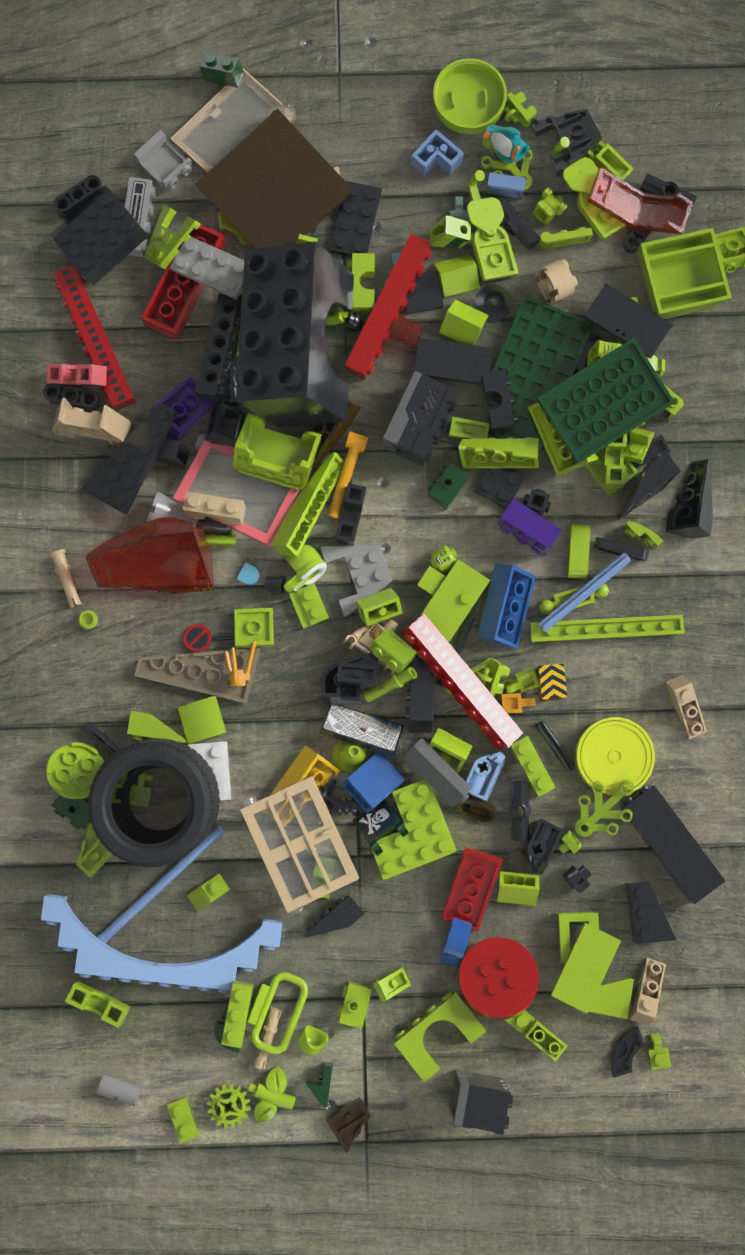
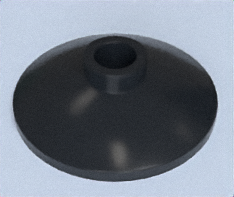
M497 284L484 286L475 297L476 310L489 315L486 321L497 322L504 319L512 307L509 292ZM496 299L498 303L494 305L491 300Z

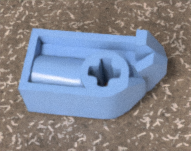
M502 752L491 756L486 755L475 761L466 780V783L472 787L468 794L483 801H488L501 769L505 764L506 756ZM486 764L488 771L484 770L481 773L480 765L484 766Z

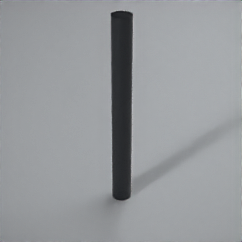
M468 615L453 649L458 655L475 620L473 616ZM439 679L437 685L444 687Z

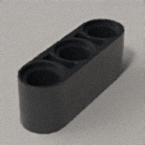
M90 175L56 197L54 207L58 215L63 219H68L103 187L100 178ZM93 185H98L97 188L91 189ZM78 195H83L82 198L75 199ZM67 205L65 209H60L61 206Z
M54 383L47 384L43 389L45 398L53 405L58 406L62 398H66L68 401V397L75 394L76 398L73 401H68L72 408L76 407L92 412L97 411L100 407L99 398L91 390ZM57 391L55 397H49L51 392ZM89 398H94L95 400L92 404H86Z

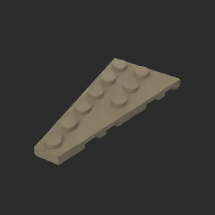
M261 647L255 648L250 670V680H246L245 686H230L225 651L139 657L134 676L247 704ZM251 649L235 650L237 670L242 669L244 673L246 672ZM229 650V651H228V654H229V658H230V662H231V667H232L231 650Z

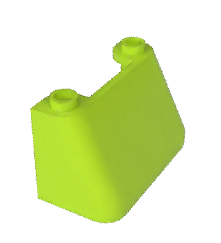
M248 413L235 445L233 468L245 475L289 488L303 490L309 479L321 434L307 431L302 434L301 439L266 429V424L262 417Z

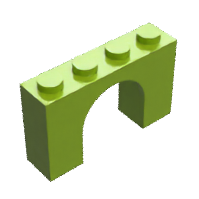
M456 991L446 993L441 998V1003L437 1006L435 1004L430 1006L426 1010L427 1014L424 1017H417L410 1023L411 1027L407 1031L403 1029L395 1035L396 1040H394V1044L423 1082H426L440 1070L423 1045L424 1033L432 1023L440 1020L452 1022L471 1044L486 1032L483 1025Z

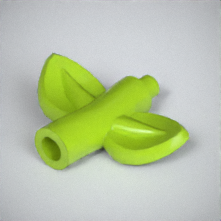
M275 1067L269 1072L265 1079V1085L250 1083L247 1091L255 1093L254 1097L260 1099L256 1103L254 1110L256 1121L266 1122L271 1120L276 1115L277 1107L291 1111L294 1106L296 1097L283 1093L288 1084L286 1075L280 1067Z

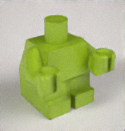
M546 188L542 192V201L537 203L532 213L544 226L550 223L556 214L562 215L563 211L567 209L563 198L560 195L556 198L551 195L552 190L549 191L550 188Z

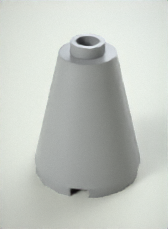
M156 492L144 527L191 534L192 530L196 532L199 521L196 520L197 518L186 517L181 505L161 492Z

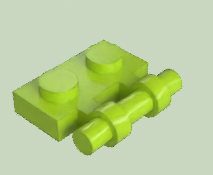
M145 771L136 779L138 780V785H132L130 805L150 807L153 787H146L145 782H153L154 774ZM128 772L121 777V784H116L111 802L122 804L121 799H115L116 787L123 788Z

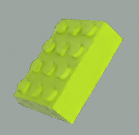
M713 228L640 244L637 256L652 312L662 318L668 319L709 310L732 299Z

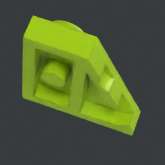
M91 823L87 825L86 837L82 842L81 853L76 861V865L90 878L112 856L111 852L102 845L100 839L95 835L96 833Z

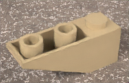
M684 675L667 681L666 685L670 698L688 738L691 739L707 732L692 682Z
M650 958L646 959L633 1000L629 1020L649 1026L656 1018L666 964Z

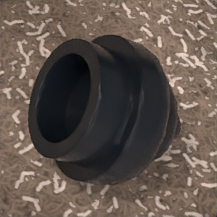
M349 312L343 325L349 331L361 329L363 323L360 315L355 312Z

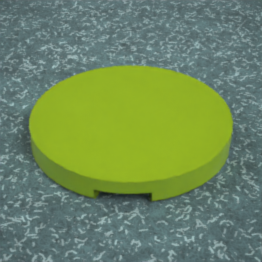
M74 742L56 749L51 754L47 762L46 777L51 788L59 795L69 799L87 798L94 776H96L98 769H100L104 761L99 752L92 746Z

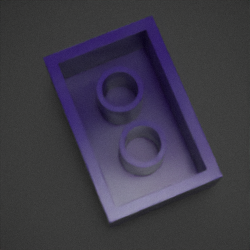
M514 498L497 524L502 532L506 534L511 533L519 543L523 545L526 543L532 547L531 550L538 555L543 554L544 556L562 531Z

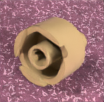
M565 259L556 260L536 270L535 275L536 277L539 276V282H537L538 289L546 301L551 300V304L572 295L575 286L578 285L577 279L571 274L568 262Z

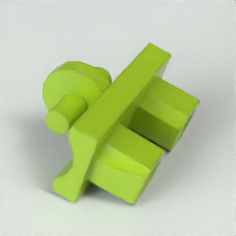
M522 91L514 95L510 92L507 95V107L504 109L507 114L504 119L506 122L512 120L515 124L520 122L524 128H527L530 125L531 119L536 116L537 110L533 105L524 109L522 104L526 102V97Z
M491 658L488 667H485L484 672H477L476 677L481 679V683L494 697V695L503 694L504 684L499 682L500 677H508L510 668Z

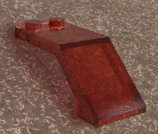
M604 168L598 170L587 200L590 204L632 229L680 235L684 232L693 201L680 193L674 196L643 193Z

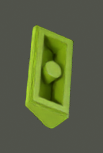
M198 533L196 543L199 547H235L237 535L236 533L228 535H201Z

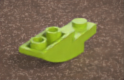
M526 1010L522 1014L506 1020L555 1062L568 1047Z

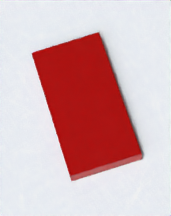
M465 847L441 920L452 922L454 917L472 923L471 929L479 931L503 859Z

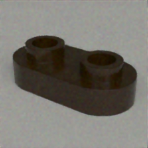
M469 796L463 804L457 803L458 811L466 816L483 822H490L494 819L496 809L488 802Z

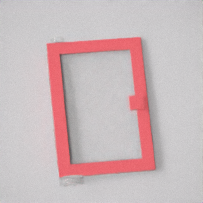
M201 433L194 447V450L198 451L175 493L173 500L184 505L186 492L243 500L246 511L242 526L223 523L221 519L216 517H207L271 547V543L283 520L302 490L289 488L237 472L233 468L235 447L205 441L206 434Z

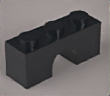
M505 370L482 373L481 382L484 397L496 396L501 402L498 408L488 412L491 433L514 429L515 423H517L516 411L512 412L511 405L514 404L512 393L508 391V386H510L509 375H505Z
M348 483L335 542L354 546L367 487Z

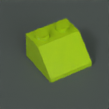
M439 727L429 744L457 774L472 748V745Z

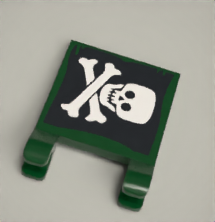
M385 799L375 807L374 811H370L368 814L363 812L352 820L377 856L383 852L377 841L396 828L402 837L409 834L404 824Z

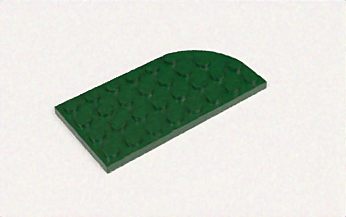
M526 295L524 296L493 371L505 370V375H509L510 386H508V391L512 393L514 404L511 405L512 412L516 411L517 423H515L514 429L493 433L497 439H506L508 437L515 439L538 438L540 454L543 441L528 407L538 403L536 400L538 397L572 377L593 328V323ZM496 396L484 397L483 406L487 423H489V410L496 409L501 405L500 400Z

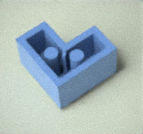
M435 130L411 155V166L424 177L436 164L451 175L463 162L464 152L438 130Z

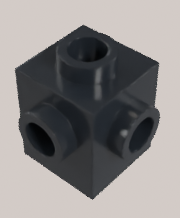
M532 489L530 494L525 495L522 504L542 517L544 512L548 513L551 505V502H549L550 495L543 490ZM536 502L539 504V507L532 504Z

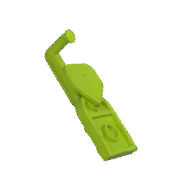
M562 137L552 150L553 158L563 154L562 150L569 146L570 141L567 137ZM581 158L563 171V179L572 191L578 192L577 205L579 210L601 241L628 225L632 220L606 185L598 182L600 172L594 162L589 158Z
M477 170L467 181V189L471 202L467 205V214L470 223L478 228L473 234L472 246L482 281L486 282L516 276L519 272L506 231L499 226L504 218L502 205L498 199L493 197L480 198L477 182L483 181L485 174L482 170Z

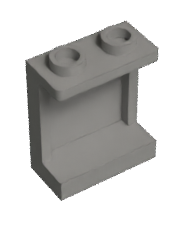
M161 129L134 153L136 162L166 192L169 189L175 188L179 180L184 176H188L193 168L191 159L185 158L167 140L166 134Z

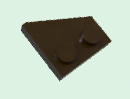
M359 1097L326 1117L327 1123L345 1153L350 1150L352 1142L359 1136L363 1125L367 1123L371 1115Z

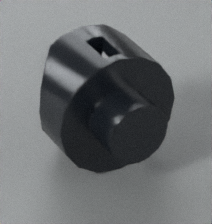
M572 865L565 871L563 879L571 888L581 893L590 886L587 879L592 874L584 865L579 869Z

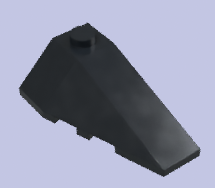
M704 459L691 463L683 481L684 487L675 498L677 500L675 507L670 509L668 514L667 533L693 539L711 536L713 522L710 459Z

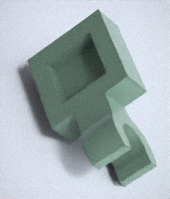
M455 196V210L450 211L449 216L469 222L467 210H463V196Z

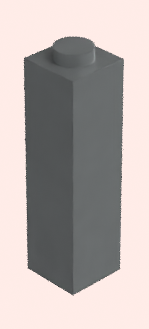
M422 738L403 756L452 807L458 802L463 804L469 797L467 793L472 787Z

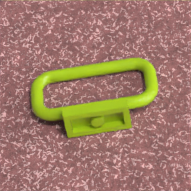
M282 972L273 977L269 986L260 984L246 1023L254 1025L251 1032V1040L259 1050L278 1055L283 1053L289 1046L308 995V986L303 979L293 974ZM286 980L298 985L301 991L282 1042L279 1046L275 1047L260 1041L259 1033L279 982Z

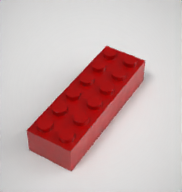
M200 225L197 230L193 228L189 233L191 237L222 251L226 244L223 234L203 225ZM183 241V242L181 243V245L177 248L178 250H180V248H181L182 244L184 243V241ZM173 259L165 269L141 319L144 326L178 341L205 285L172 271L170 266L174 261Z

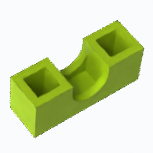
M352 253V260H348V270L352 271L354 275L352 313L370 314L374 307V289H365L360 283L366 278H374L375 253Z
M627 434L604 447L602 489L621 490L625 486L626 466H624V452L627 447Z
M528 736L509 746L517 763L522 767L527 777V782H530V787L535 797H540L556 788Z
M80 981L73 984L65 1000L66 1003L81 1010H89L101 1016V1020L117 1028L123 1025L131 1006Z
M240 981L233 982L221 1045L242 1047L254 984Z

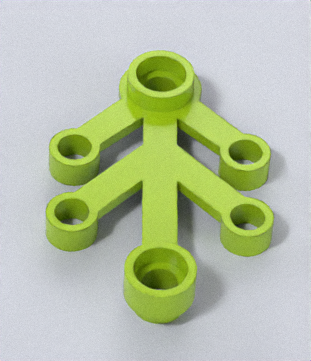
M482 138L483 146L487 149L492 148L497 154L491 141ZM530 150L526 153L530 157H523L521 159L523 161L521 172L517 168L516 162L507 163L502 159L501 161H494L489 156H484L481 159V167L483 169H499L493 172L497 174H503L500 170L510 171L513 176L526 178L524 191L528 190L532 185V177L528 174L529 162L533 155ZM488 161L490 164L485 165L483 162Z
M623 779L619 783V790L604 804L603 791L605 786L601 781L594 782L592 790L595 793V812L589 817L588 806L591 799L587 794L581 795L578 800L581 806V818L575 824L577 834L582 837H588L593 832H607L610 835L617 834L619 829L617 823L597 824L596 822L600 818L622 819L624 822L631 821L633 816L631 810L616 811L610 809L624 795L629 796L634 792L635 784L632 780ZM595 785H601L602 789L596 790ZM628 785L630 790L624 791L623 786ZM582 798H587V799H588V803H586V804L582 803V802H581V799H582ZM627 812L630 814V817L624 818L623 814ZM587 825L588 830H582L581 826ZM615 826L616 830L610 831L609 827Z

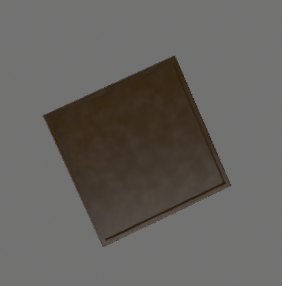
M278 108L196 183L198 189L254 249L297 244L300 234L307 235L353 193V189Z

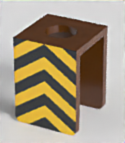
M564 664L538 666L536 668V676L539 684V701L562 700L566 698L567 689Z

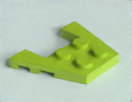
M166 205L162 207L144 255L145 259L164 270L179 253L177 248L183 241L187 242L191 238L189 233L193 228L197 230L201 225L196 220L187 217L178 234L167 229L176 211Z

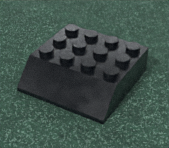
M106 184L51 233L56 244L82 276L93 286L149 237Z

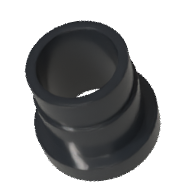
M282 575L280 577L267 576L265 590L283 595L286 577Z

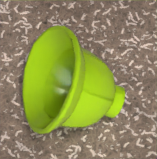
M339 740L333 748L332 760L339 770L355 772L371 758L372 754L369 749Z

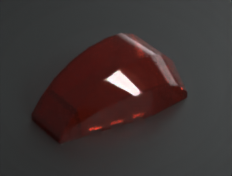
M175 517L157 518L140 524L108 539L86 555V560L97 587L115 589L133 587V590L141 591V588L152 589V592L159 593L161 590L170 591L171 594L214 590L213 558L203 529L195 523Z

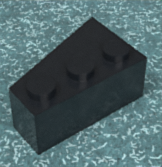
M650 882L626 883L633 942L643 944L677 940Z

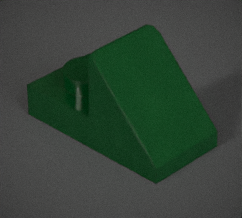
M325 1062L324 1068L320 1067L319 1080H323V1082H306V1085L320 1104L326 1108L333 1063Z

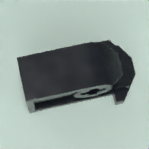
M543 819L537 820L524 849L528 864L530 863L535 875H542L546 870L548 862L563 833V829ZM535 846L538 847L537 850L539 851L536 854L533 853L534 850L532 849Z

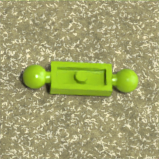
M603 584L574 609L595 603V596L598 598L606 597L609 593L608 586ZM583 586L554 594V601L543 600L539 605L540 612L549 615Z

